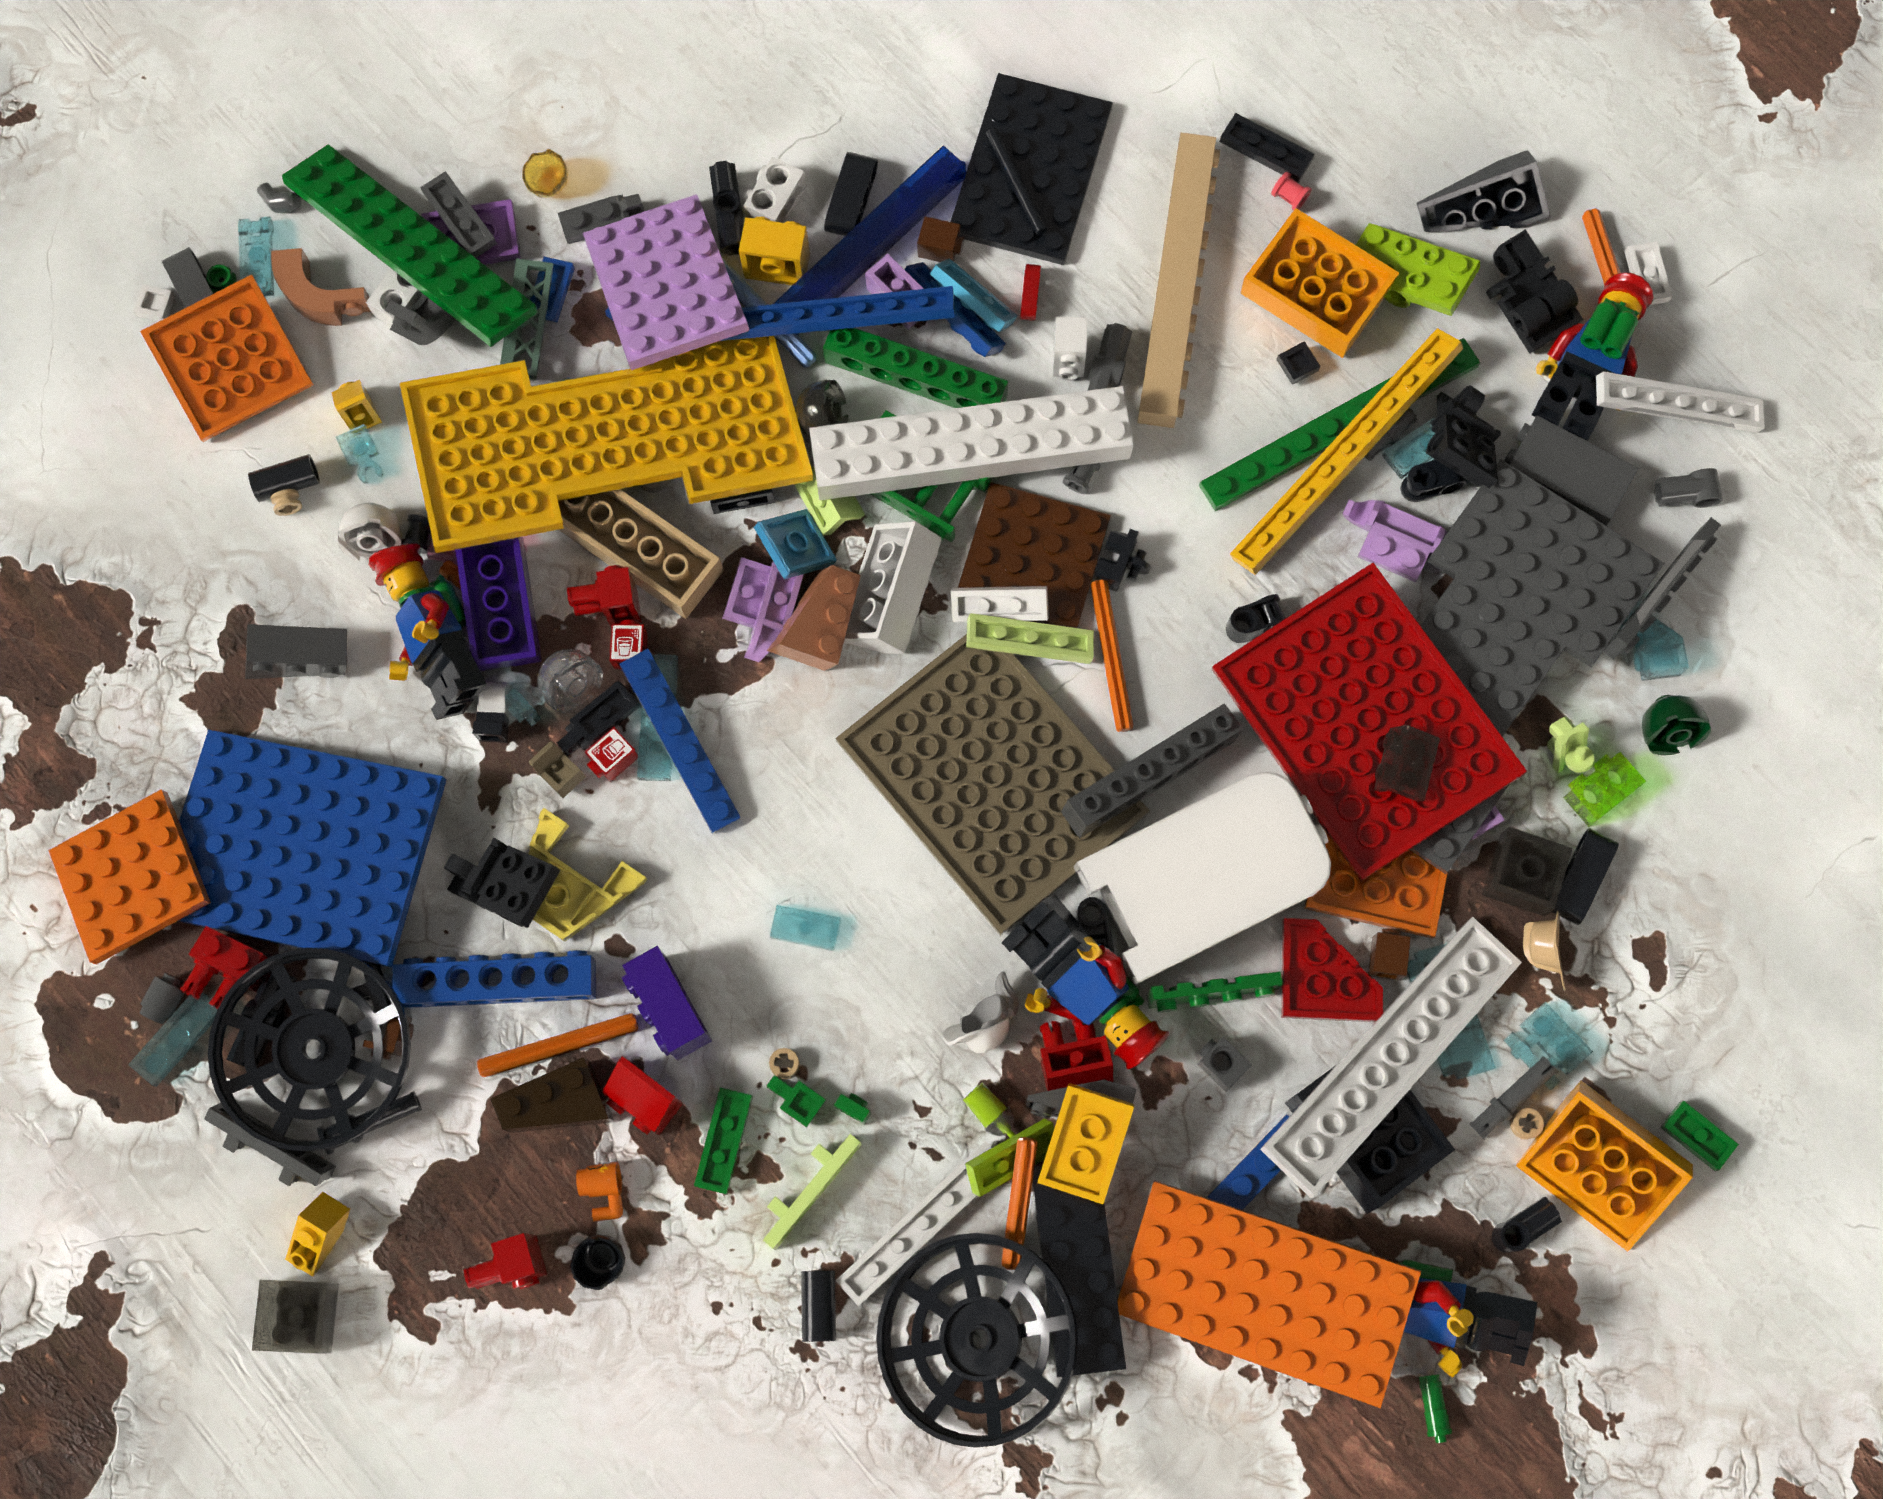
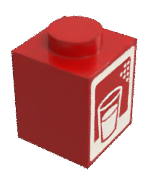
M623 620L621 624H612L609 660L614 669H621V662L647 649L648 633L644 624H640V622L635 620Z
M615 727L610 729L585 751L590 760L586 764L598 779L604 775L610 783L639 758L635 749Z

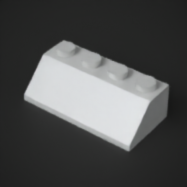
M916 521L874 525L859 571L861 577L844 640L845 643L883 654H905L916 617L919 614L925 589L929 583L931 570L938 555L942 539L940 536Z

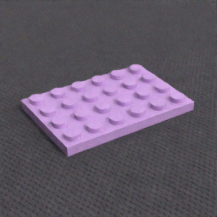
M697 194L583 233L631 370L749 331L743 310Z

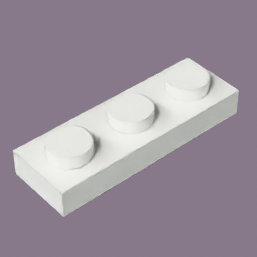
M1047 586L952 588L953 622H967L970 613L1023 621L1048 620Z

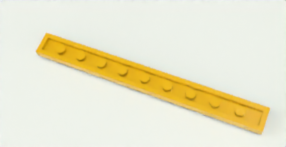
M1437 328L1230 553L1232 559L1256 575L1463 350L1462 342Z

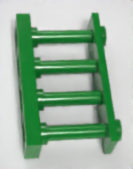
M885 410L881 418L894 417L896 415ZM992 477L961 481L962 484L939 518L923 509L938 485L922 487L913 502L898 494V490L872 493L870 495L940 536L941 540L945 538L952 543L955 539V527L950 525L951 521L972 490L979 489L984 493L986 492Z

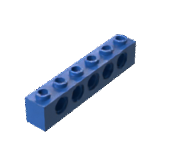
M581 950L568 951L567 956L554 957L552 952L534 953V958H522L521 954L514 953L503 954L502 959L489 960V956L486 955L469 956V961H456L455 957H437L435 963H423V959L407 958L403 959V964H393L392 988L401 1001L403 1008L596 999V960L591 955H587V951ZM560 968H567V979L559 984L554 983V973ZM526 970H534V981L528 985H522L521 975ZM495 971H501V982L496 986L490 987L488 984L490 974ZM467 972L469 974V982L466 986L457 988L455 985L457 976ZM430 974H435V985L428 990H424V978Z

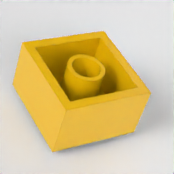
M745 217L739 246L744 278L804 287L810 259L806 226H802L794 221L781 223L771 221L765 217Z

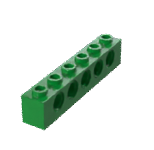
M856 328L830 330L823 346L825 363L953 408L1005 402L1008 396L1007 380Z

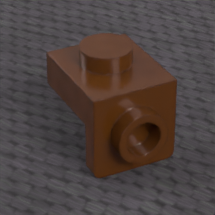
M406 1015L409 1023L411 1040L414 1032V1025L411 1024L412 1018ZM397 1017L388 1021L383 1039V1059L390 1060L391 1055L401 1056V1030ZM364 1040L362 1047L372 1050L370 1056L373 1057V1042Z

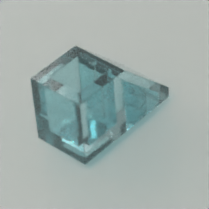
M1657 618L1644 633L1640 630L1638 631L1636 636L1640 640L1635 645L1634 666L1636 671H1640L1642 681L1680 677L1689 668L1684 640L1681 635Z

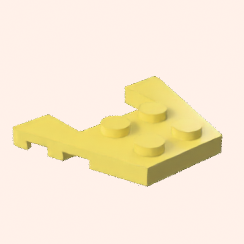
M543 808L538 818L539 823L536 832L533 834L530 842L531 847L528 854L554 865L560 869V872L533 920L566 942L647 881V878L623 861L618 865L603 888L585 878L550 854L569 825Z

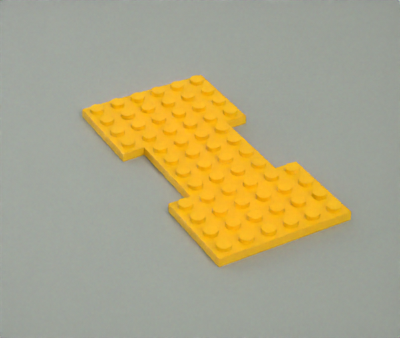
M774 336L717 341L655 362L653 365L643 366L634 370L625 369L537 386H531L525 360L400 382L435 553L564 529L558 501L683 477L689 504L813 481V472Z

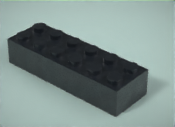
M1042 1166L1034 1167L1032 1189L1041 1258L1049 1264L1065 1287L1071 1299L1077 1322L1078 1350L1073 1376L1126 1369L1105 1204L1037 1183ZM1043 1273L1048 1317L1065 1315L1063 1304L1054 1286ZM1068 1329L1050 1332L1057 1378L1063 1377L1068 1359Z

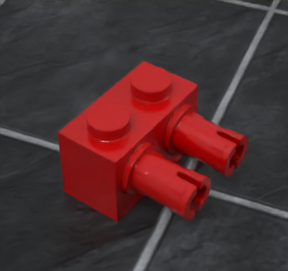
M620 565L608 566L604 571L596 572L597 580H595V583L567 587L568 602L570 607H573L576 616L603 612L610 627H612V624H621L623 620H635L642 623L638 590L628 567L623 568Z
M205 926L188 954L194 959L196 965L180 990L199 1000L214 974L221 975L224 980L212 1000L208 1003L218 1010L223 998L235 982L253 966L267 959V957L263 953ZM265 975L259 978L248 989L256 992L260 984L262 983V980Z
M1072 1020L1077 1041L1065 1044L1060 1022L1051 1021L1052 1032L1048 1022L1040 1026L1039 1029L1045 1048L1040 1049L1041 1067L1047 1091L1068 1087V1083L1080 1085L1099 1080L1114 1082L1113 1062L1106 1035L1097 1037L1093 1023L1083 1025Z
M528 1233L518 1234L491 1243L494 1254L492 1260L463 1270L468 1288L475 1287L476 1289L501 1282V1284L512 1285L513 1289L520 1288L521 1290L540 1284L539 1277L547 1275L537 1235Z

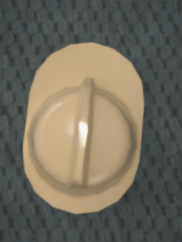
M1557 911L1556 919L1525 924L1523 949L1526 958L1533 966L1559 973L1563 990L1566 991L1559 951L1560 915L1559 911Z

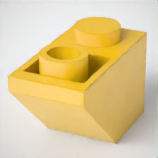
M322 1192L298 1215L285 1260L290 1262L295 1268L313 1277L343 1233L350 1208Z

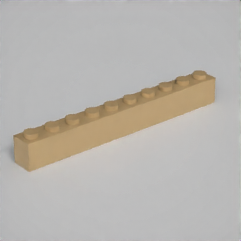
M1180 132L1137 421L1140 424L1174 428L1176 417L1182 418L1185 400L1179 399L1180 389L1186 390L1189 371H1184L1183 368L1184 361H1190L1193 343L1187 342L1188 333H1194L1197 315L1191 314L1192 305H1198L1201 287L1195 286L1196 277H1202L1205 263V259H1201L1199 256L1200 249L1206 250L1209 231H1203L1204 222L1210 223L1213 204L1207 203L1208 195H1214L1217 177L1211 176L1212 168H1218L1220 150L1215 149L1216 137Z

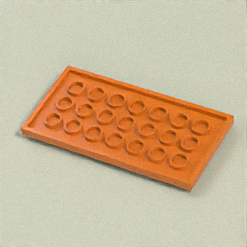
M1154 1181L1117 1302L1119 1315L1381 1408L1421 1271L1177 1187Z

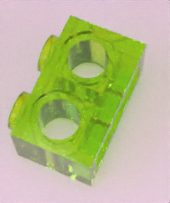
M1621 752L1612 758L1606 754L1593 764L1592 767L1595 772L1590 776L1586 777L1582 773L1567 785L1571 791L1563 798L1588 827L1646 782ZM1608 771L1616 772L1620 776L1621 783L1616 784L1612 782L1608 776ZM1584 790L1594 793L1596 803H1590L1585 799Z

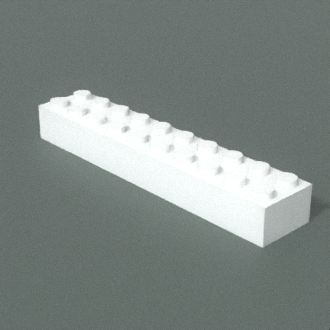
M1123 386L809 428L819 501L1130 459L1133 448Z

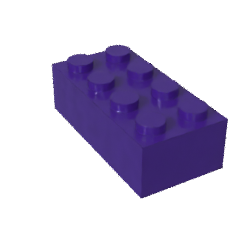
M518 537L455 549L470 652L479 670L486 671L542 662L524 538Z

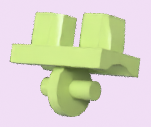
M1566 716L1551 724L1549 732L1553 737L1548 741L1547 748L1554 755L1552 767L1559 774L1566 765L1570 770L1577 773L1586 772L1592 768L1594 753L1587 747L1589 728L1583 722L1575 727Z

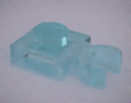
M362 424L336 436L348 465L351 467L359 465L357 475L363 483H369L366 471L370 468H374L379 477L384 476L382 467L372 460V457L378 455L379 452L366 425Z

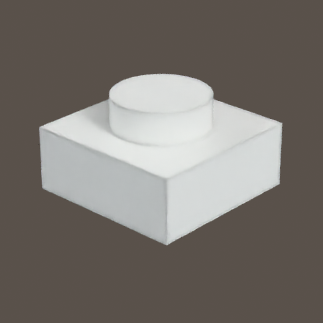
M143 284L133 312L137 317L161 321L169 316L175 294L171 290Z

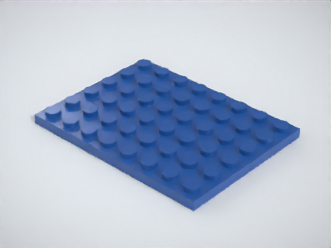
M208 730L179 823L211 903L178 920V922L201 927L208 926L215 930L297 948L330 949L349 954L366 963L392 968L447 779L440 775Z

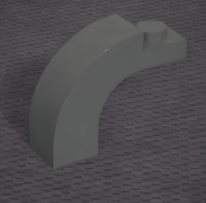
M424 294L410 308L390 300L384 310L394 317L390 330L418 345H427L434 342L456 320Z

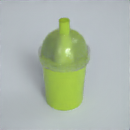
M983 1082L963 1099L965 1104L985 1127L984 1130L987 1133L990 1132L995 1136L1007 1134L1009 1138L1016 1135L1011 1130L1014 1125L1012 1110L1009 1106L1006 1107Z

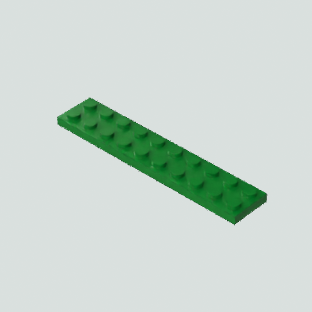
M329 144L282 175L283 183L490 347L494 346L537 313L536 305Z

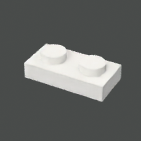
M1658 241L1627 246L1624 252L1629 271L1643 277L1651 286L1654 297L1651 305L1669 302L1672 298V293Z

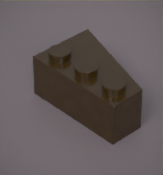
M584 1057L490 1098L502 1130L509 1133L615 1122L609 1106L606 1104V1099L591 1062Z

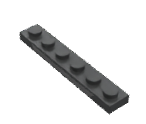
M1710 517L1694 534L1603 652L1614 659L1622 650L1628 654L1640 640L1636 636L1638 631L1640 630L1644 633L1655 621L1656 618L1652 613L1655 610L1660 613L1672 599L1667 595L1671 590L1675 593L1687 579L1683 573L1685 571L1691 573L1702 560V557L1698 554L1701 551L1705 554L1717 541V538L1713 535L1721 526L1720 523Z

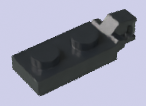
M618 680L569 720L570 724L565 728L568 733L556 743L567 757L580 747L586 750L610 729L616 727L637 710L640 704Z

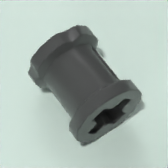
M1101 464L1073 466L1069 475H1066L1062 482L1069 489L1077 493L1086 494L1089 490L1088 484L1094 472L1099 471Z

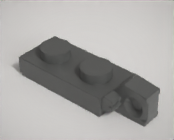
M639 194L626 197L617 195L559 212L558 216L567 244L584 240V232L644 212V207Z

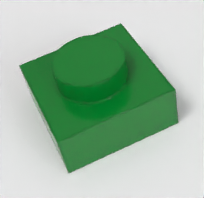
M850 1093L849 1097L840 1094L834 1104L836 1109L863 1125L866 1124L871 1115L870 1110L866 1109L868 1102L853 1093Z

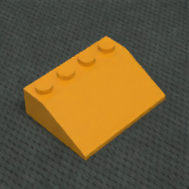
M1295 208L1244 277L1241 294L1336 355L1344 358L1393 285L1399 272Z
M1582 1080L1579 1081L1545 1124L1542 1132L1534 1139L1516 1164V1167L1627 1252L1693 1178L1692 1163Z

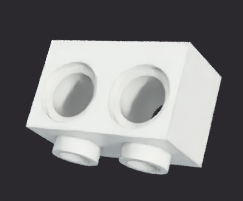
M771 157L767 166L763 165L759 170L757 183L753 190H748L744 196L742 206L744 207L745 216L747 218L765 217L771 221L785 223L806 187L804 171L775 157ZM777 180L785 181L783 184H774ZM764 204L771 205V207H769L768 209L759 208Z
M390 268L366 304L375 317L392 326L394 317L384 311L389 301L392 300L406 308H410L420 299L423 293L413 285L408 286L409 282Z
M1056 316L1053 377H1060L1063 380H1075L1084 377L1087 347L1086 317Z

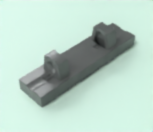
M221 1103L210 1107L206 1113L204 1120L227 1133L222 1147L234 1153L236 1150L242 1149L245 1144L283 1166L278 1180L287 1186L298 1182L300 1177L317 1186L324 1180L330 1179L334 1173L336 1166L312 1151L287 1150L269 1145L251 1136L235 1123ZM246 1113L252 1120H254L261 1127L269 1131H272L273 1128L256 1119L255 1117L251 1116L250 1114Z

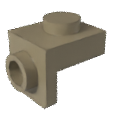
M550 741L529 761L534 770L562 798L587 777L553 741Z

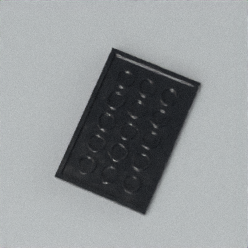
M998 73L950 221L960 224V236L972 242L1064 265L1112 111L1113 102ZM991 128H997L1047 228V231L1042 235H1036L986 136V132Z

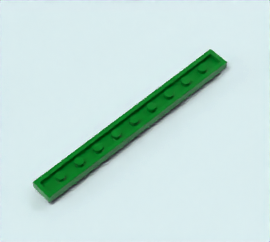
M1465 338L1459 340L1462 342L1463 350L1417 400L1478 368L1481 362ZM1391 378L1200 481L1199 487L1214 511L1221 509L1323 453Z

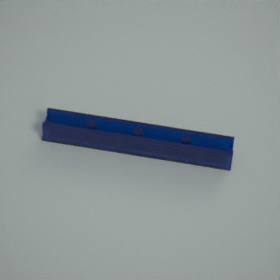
M943 145L773 304L838 298L964 180L966 163L957 158Z

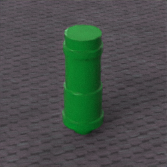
M1436 1374L1419 1377V1388L1421 1389L1425 1409L1427 1437L1435 1436L1436 1443L1447 1442L1446 1435L1453 1433L1445 1407L1440 1376Z

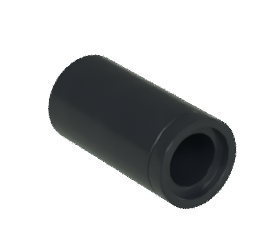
M310 454L248 473L251 489L259 503L269 500L274 493L281 490L295 489L298 491L320 484L319 474Z
M802 1271V1342L836 1341L835 1271Z

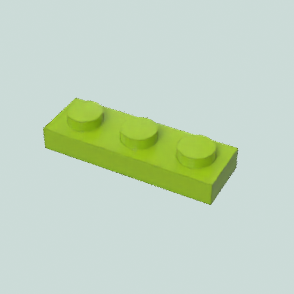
M1044 1118L966 1162L965 1166L972 1193L981 1197L1013 1178L1017 1140L1020 1137L1034 1138L1038 1143L1035 1165L1044 1161L1054 1131L1053 1122Z

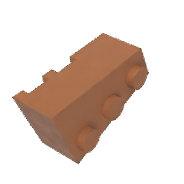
M834 565L819 572L799 601L798 607L792 616L787 619L782 631L767 651L823 671L838 665L861 575Z

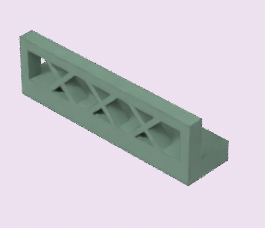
M516 258L512 287L528 299L534 295L541 303V306L534 316L504 337L500 365L517 362L518 356L526 352L532 359L531 370L527 369L529 379L537 380L554 265L549 262ZM530 270L544 271L545 279L536 286H533L530 283ZM539 317L537 325L534 320ZM530 323L536 330V336L525 343L521 339L522 328ZM532 346H534V352L530 350Z

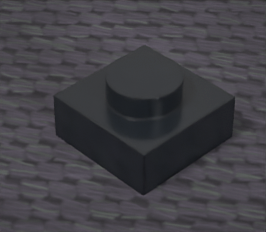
M1305 341L1279 354L1277 357V362L1292 385L1318 372L1320 369V364Z

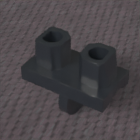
M1130 529L1128 534L1111 530L1105 549L1119 554L1118 560L1114 562L1100 557L1097 564L1095 576L1109 582V589L1112 591H1118L1126 568L1130 570L1127 579L1131 581H1136L1138 574L1145 575L1150 571V564L1144 561L1147 554L1146 551L1138 549L1136 556H1132L1139 534L1136 530Z

